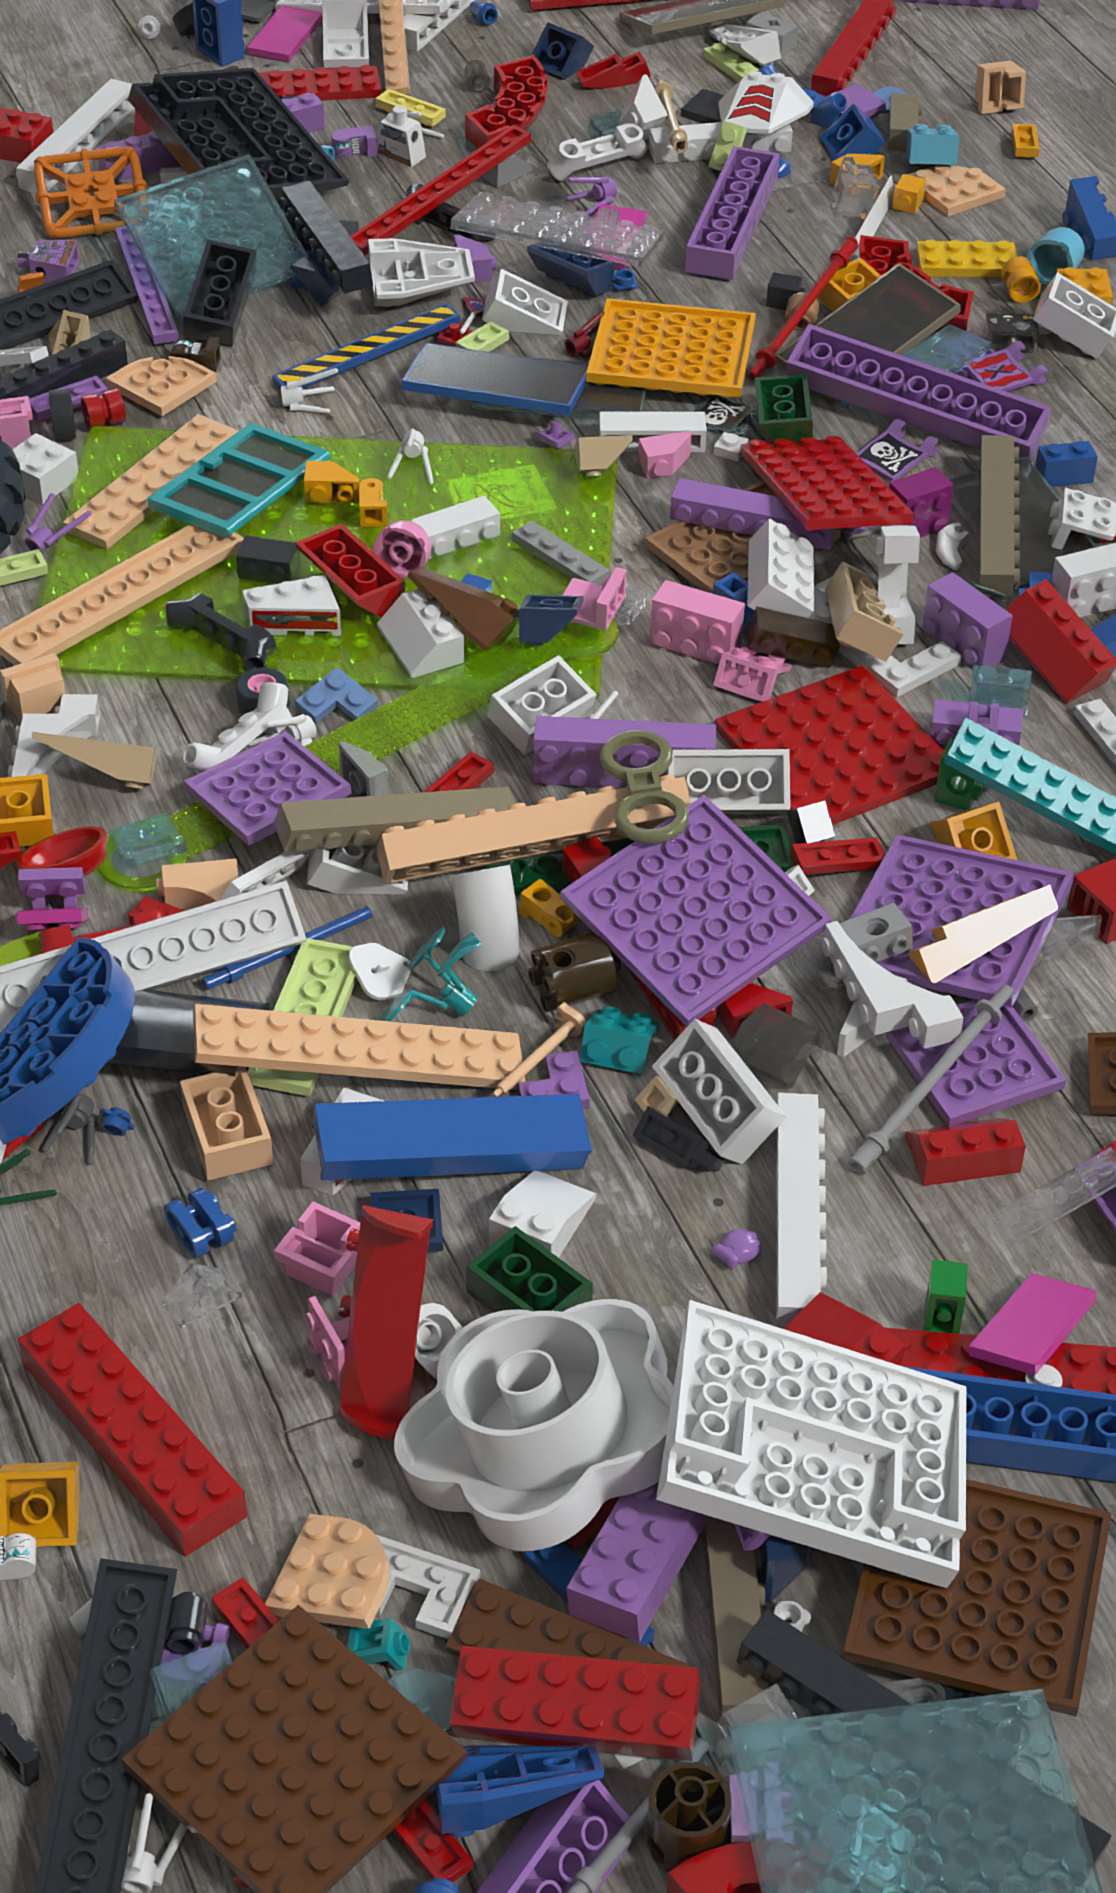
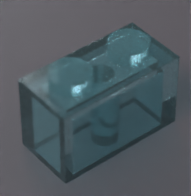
M973 665L969 701L978 702V704L982 705L998 703L1000 707L1023 709V716H1026L1031 691L1032 671Z

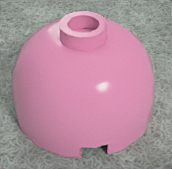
M400 520L392 522L379 533L374 543V553L401 578H408L407 575L410 571L426 566L431 555V542L427 532L420 525L412 521Z

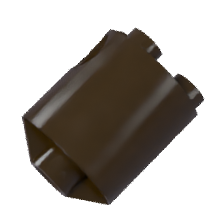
M594 932L544 946L530 953L533 967L528 968V976L532 986H538L540 990V1001L545 1012L557 1010L563 1002L568 1006L613 993L617 988L616 972L621 969L620 959L609 948L608 944Z
M680 1762L667 1767L653 1782L649 1793L646 1833L647 1848L653 1860L667 1872L702 1852L727 1845L732 1808L731 1791L725 1779L713 1768L698 1762Z

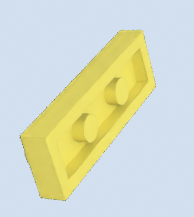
M391 89L386 90L375 99L376 107L388 113H392L393 107L399 105L405 106L407 112H420L421 117L409 118L419 121L425 126L433 127L446 117L445 108Z

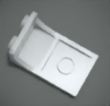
M322 0L324 68L333 69L341 66L361 67L369 65L367 0Z

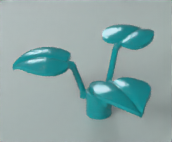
M443 926L438 928L431 935L429 941L425 942L416 952L409 967L414 969L425 958L437 971V976L442 977L447 982L439 992L443 997L442 1000L410 990L407 993L404 992L392 1002L378 1021L391 1022L408 1001L413 998L440 1006L443 1010L449 1006L458 1015L463 1017L473 1007L478 997L459 981L451 967L463 955L478 946H482V942L473 932L469 933L454 947L440 967L431 957V950L437 944H440L445 933Z

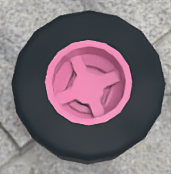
M264 667L255 668L242 674L236 683L237 704L242 715L252 712L257 708L260 686L263 683L284 684L289 689L287 678L275 669ZM288 691V698H287V704H286L287 708L289 707V704H290L289 691Z

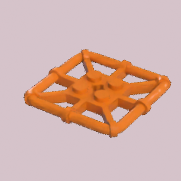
M114 147L88 151L87 148H84L79 152L38 156L34 160V176L37 188L36 201L40 205L42 222L48 237L55 239L92 234L103 236L102 233L115 232L117 227L139 224L140 228H146L150 213L146 196L147 184L143 180L139 157L136 149L133 147ZM120 157L108 170L91 172L89 160ZM82 161L84 173L66 174L52 165ZM130 163L134 182L115 185L114 178ZM44 173L65 184L66 191L49 193L46 188ZM88 192H95V195L90 196ZM136 194L140 213L138 214L118 203L117 196ZM68 202L70 209L56 223H53L49 204ZM116 213L127 220L101 223L99 215ZM93 216L94 224L67 227L77 217Z

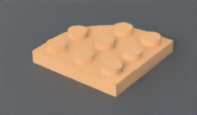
M936 164L935 167L921 169L908 174L926 179L924 199L947 217L1005 197L1006 189L991 177L982 173V170L979 168Z
M169 356V360L157 359L153 361V357L140 359L106 377L108 388L119 389L121 395L160 416H164L217 382L216 373L194 361Z
M309 1514L265 1604L275 1616L279 1617L286 1616L297 1605H300L318 1622L370 1629L388 1589L390 1580L389 1559L376 1534L362 1523L347 1518Z

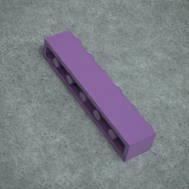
M679 478L671 496L670 519L754 535L768 519H771L777 524L785 525L796 536L807 539L813 547L830 550L837 532V528L806 530L776 496Z

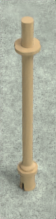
M660 80L654 89L668 115L667 120L671 130L668 136L669 143L673 146L674 151L684 153L688 149V137L685 130L679 127L671 102L674 96V89L670 83Z

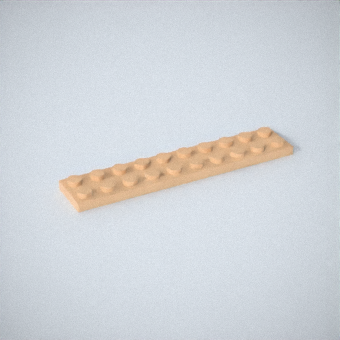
M190 524L1 629L0 655L13 665L28 662L52 653L57 655L237 553L244 538L236 532L225 538Z
M195 1004L193 1010L195 1063L495 1088L523 1062L518 1033ZM525 1076L511 1090H518V1083L525 1082Z

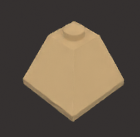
M632 435L579 437L574 445L578 474H585V478L601 477V473H605L633 441Z

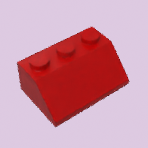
M996 1118L905 1132V1137L923 1186L1021 1172L1026 1145L1015 1120Z

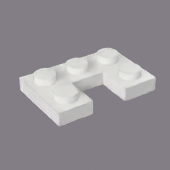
M376 1535L385 1550L390 1564L388 1589L376 1615H381L394 1586L397 1585L427 1595L416 1618V1628L449 1639L480 1578V1569Z

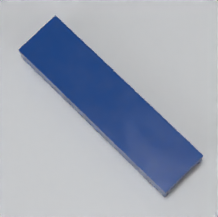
M580 1094L318 1103L314 1105L315 1111L312 1119V1128H315L321 1166V1180L583 1169L589 1153L592 1152Z

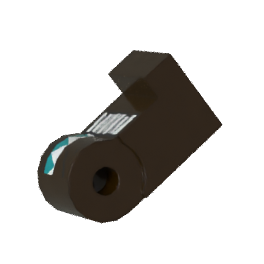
M209 337L207 342H194L188 338H179L175 341L170 356L183 357L216 372L221 361L220 338Z

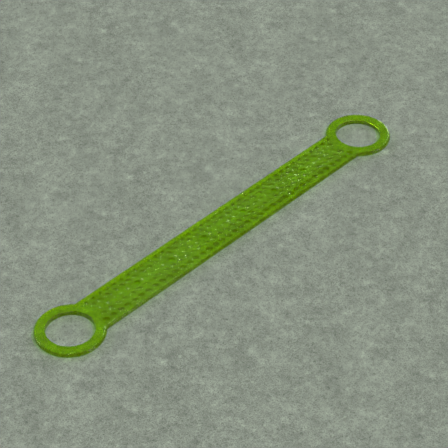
M613 618L603 638L596 644L585 648L564 647L552 639L542 646H528L527 642H519L518 635L304 747L338 775H340L339 743L343 741L372 753L377 760H380L489 703L494 693L558 655L565 662L587 661L604 655L614 647L618 640V624L615 618ZM196 801L156 823H134L113 831L108 835L106 842V858L97 869L108 883L117 888L138 892L157 889V879L163 878L162 871L147 877H131L120 873L113 867L111 856L121 843L136 837L158 838L172 848L174 855L169 864L172 865L187 863L189 859L236 834L199 801Z

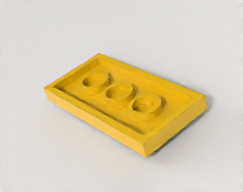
M958 240L917 241L916 247L919 269L930 277L1002 278L1001 269L1009 259L1017 257L1014 242L1008 241L984 242L976 240L974 242H961Z

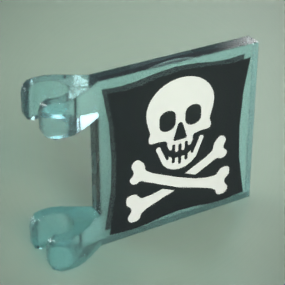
M711 394L693 411L705 412L706 430L721 435L726 432L747 438L744 435L750 432V428L743 424L750 417L759 423L757 407Z

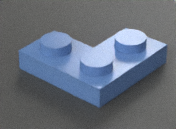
M336 667L296 699L295 704L296 708L309 716L315 724L336 707L358 724L378 707V699Z

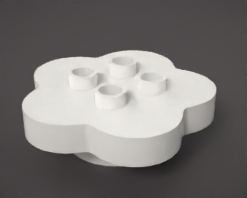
M602 1299L582 1303L563 1312H533L529 1310L494 1312L478 1318L463 1327L450 1339L442 1351L437 1366L436 1387L407 1412L396 1431L394 1439L395 1455L413 1494L422 1503L438 1510L471 1513L481 1532L498 1546L516 1551H534L557 1545L578 1533L591 1521L605 1501L639 1492L659 1482L674 1386L666 1377L667 1358L651 1316L634 1303L617 1299Z

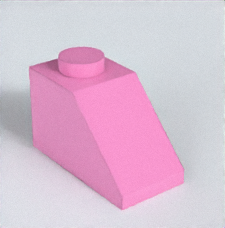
M685 431L639 438L638 461L647 479L673 475L690 456L691 432Z

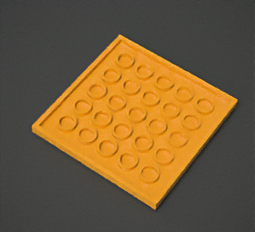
M606 299L603 310L605 314L601 317L586 372V382H593L596 385L613 384L624 388L633 386L642 387L647 390L662 389L670 390L674 393L692 392L702 396L711 394L721 395L725 398L741 397L756 313Z

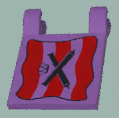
M1021 341L1014 342L1004 350L971 359L962 364V367L968 371L975 381L1006 392L1032 383L1037 385L1045 384L1046 378L1043 375L1048 373V370L1043 365H1039L1027 373L1017 362L1023 359L1024 355L1021 350L1026 348Z

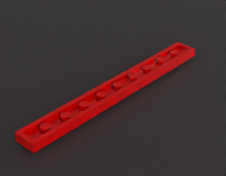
M512 125L350 237L364 256L369 253L368 239L392 238L532 141L531 133L516 125Z
M244 1577L211 1597L214 1609L226 1624L230 1625L231 1630L246 1649L279 1622ZM425 1800L392 1830L429 1878H443L455 1882L473 1869L472 1858L455 1837L450 1836V1833L442 1834L440 1819Z

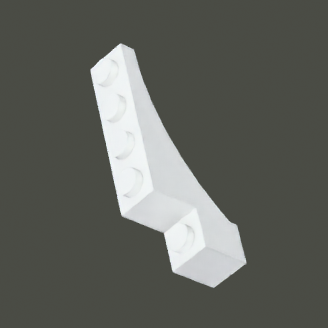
M62 694L60 706L55 707V714L23 713L21 725L16 726L17 745L12 746V762L14 765H9L8 777L44 774L64 755V753L33 739L32 732L84 739L97 736L100 722L98 695Z
M838 921L826 924L824 938L821 939L822 951L826 957H830L837 978H842L846 985L849 999L855 1001L863 1023H868L874 1035L909 1027L912 1036L918 1038L924 1049L957 1040L961 1035L964 1017L950 995L942 996L895 976L861 951L847 936Z

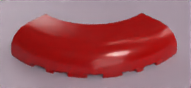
M534 55L494 66V91L497 94L495 103L492 105L487 104L478 110L465 114V139L476 150L512 125L527 130L542 112L548 91L547 77L544 74L542 64Z
M860 235V258L881 276L900 263L959 303L961 312L939 329L967 335L974 291L955 288L944 283L938 286L931 282L930 276L918 267H913L912 258L909 253V241ZM898 279L889 285V288L881 297L898 312L903 307L917 317L922 324L928 323L943 311Z

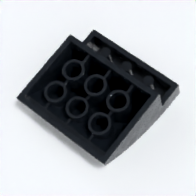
M154 990L135 991V1004L129 1025L116 1047L115 1056L108 1062L201 1074L221 1073L228 1074V1076H236L239 1066L195 1063L194 1006L195 1004L269 1011V1003Z

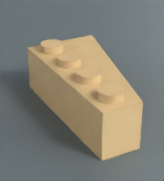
M841 562L825 588L836 639L845 647L852 648L853 646L886 662L904 634L900 628L893 627L896 622L894 617L890 614H885L886 604L876 596L878 591L867 573Z

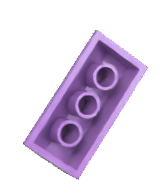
M600 1780L546 1802L537 1808L476 1893H567L573 1886L572 1879L582 1867L590 1866L630 1817ZM630 1844L617 1858V1860L612 1864V1866L607 1870V1872L602 1876V1884L595 1891V1893H597L598 1890L601 1888V1886L603 1885L607 1877L610 1875L614 1867L617 1865L623 1854L626 1852Z

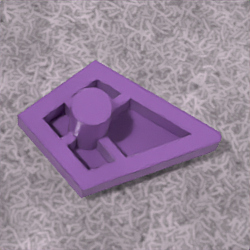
M552 421L551 429L537 432V439L543 444L559 450L574 439V433L562 430L560 421Z

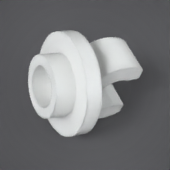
M144 16L138 22V31L144 38H155L160 32V23L156 17Z

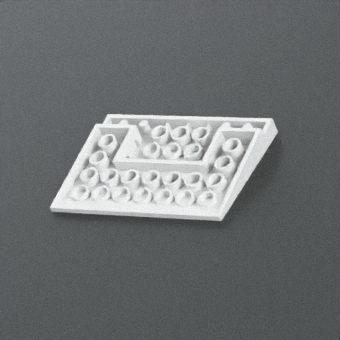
M689 1300L685 1312L656 1500L948 1588L959 1572V1540L966 1531V1386Z

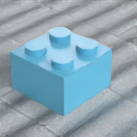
M914 124L913 128H908L906 158L910 164L957 165L959 135L950 125H937V129H930L928 125Z

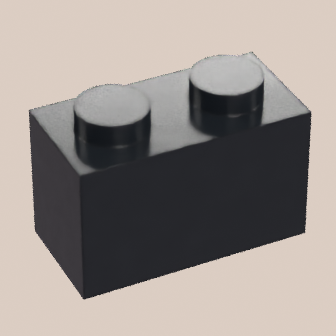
M245 535L236 554L238 578L277 584L285 581H294L300 567V551L295 547V542Z

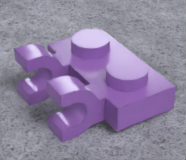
M82 867L18 869V882L22 896L32 897L33 909H47L45 900L47 895L64 896V908H78L77 897H79V894H85L86 888Z

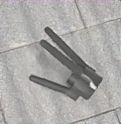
M77 1094L66 1104L59 1121L41 1149L42 1152L45 1153L49 1150L57 1136L62 1134L66 1126L80 1129L87 1125V1164H93L95 1124L98 1116L92 1113L94 1102L90 1097L84 1094Z

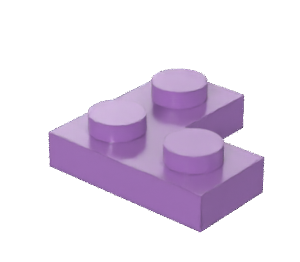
M577 1051L548 1054L545 1057V1066L549 1079L518 1083L519 1096L580 1094L583 1109L589 1108L590 1098Z

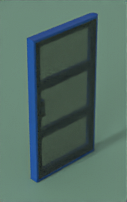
M426 343L403 378L402 390L477 401L479 404L495 406L497 404L570 415L587 384L586 372L588 367Z

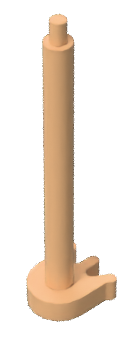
M563 1002L557 1008L559 1012L554 1015L559 1020L554 1024V1027L559 1029L495 1087V1091L491 1094L492 1097H498L508 1092L568 1035L577 1037L583 1033L586 1024L583 1015Z

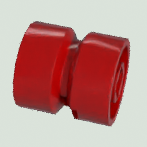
M119 389L103 391L101 396H98L96 393L81 396L82 414L89 430L104 427L105 422L114 425L126 421L125 405Z

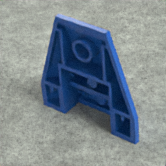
M462 1746L467 1751V1760L442 1784H439V1787L436 1789L442 1834L450 1833L452 1837L471 1836L475 1830L489 1828L604 1778V1769L596 1747Z

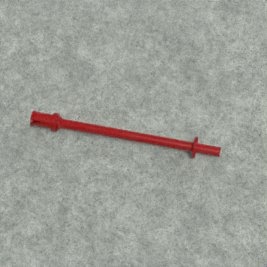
M847 236L840 247L831 253V263L768 348H761L756 352L757 363L748 374L751 379L755 380V378H758L766 367L772 368L777 363L775 357L777 351L837 270L845 268L849 264V258L859 247L857 245L858 241L855 238Z

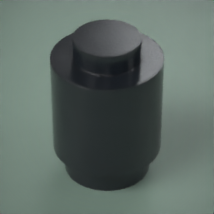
M182 1592L172 1598L166 1629V1640L168 1641V1648L176 1653H194L204 1640L208 1603L195 1592Z

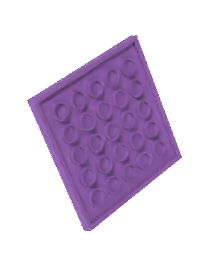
M705 795L687 806L689 809V823L681 834L672 840L662 843L644 844L637 841L633 842L563 889L560 895L565 904L597 936L601 937L608 944L617 957L686 1027L694 1019L699 1020L825 930L826 924L832 922V918ZM673 815L654 829L662 828L672 823L676 815Z
M897 834L850 919L895 903L912 925L913 949L876 962L878 965L896 976L906 978L907 982L913 985L980 1001L982 999L990 1001L997 991L1006 984L1013 989V994L1003 1006L1012 1008L1073 884L1074 872ZM1050 885L1058 905V909L937 983H931L910 959L908 952L936 942L931 929L1013 897Z

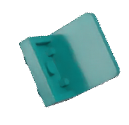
M605 1006L602 1009L596 1010L584 1027L580 1062L644 1074L650 1040L659 1028V1021L652 1020V1016L645 1013H634L633 1016L622 1014L621 1010L615 1007Z

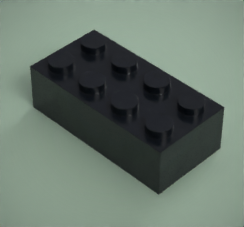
M207 239L183 314V336L208 341L209 337H219L220 344L233 347L256 272L257 250Z

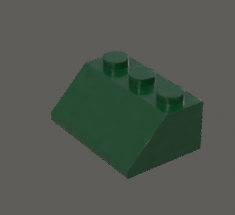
M807 374L755 378L759 428L775 440L788 439L790 441H800L803 437L813 438V421Z

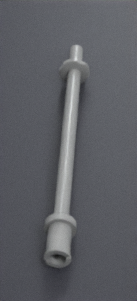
M1004 984L990 1001L982 999L977 1002L976 1010L978 1015L881 1129L878 1132H869L864 1137L863 1145L848 1160L849 1166L856 1173L864 1175L879 1156H884L889 1150L888 1140L986 1024L988 1022L996 1024L1001 1021L1002 1013L999 1009L1013 994V989L1009 985Z

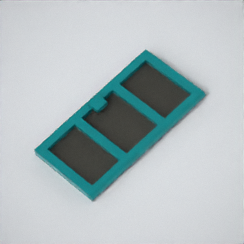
M250 422L147 498L148 508L228 538L301 482L305 477L306 461H328L331 455L327 450Z

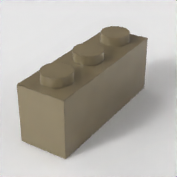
M891 93L888 150L906 151L908 128H913L914 124H922L923 104H919V95Z

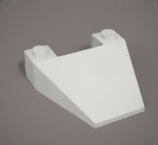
M909 525L881 527V537H876V554H880L878 597L886 604L885 614H890L894 617L896 622L893 627L900 628L904 634L898 644H914L915 615L906 594L908 563H918L920 535L916 526Z

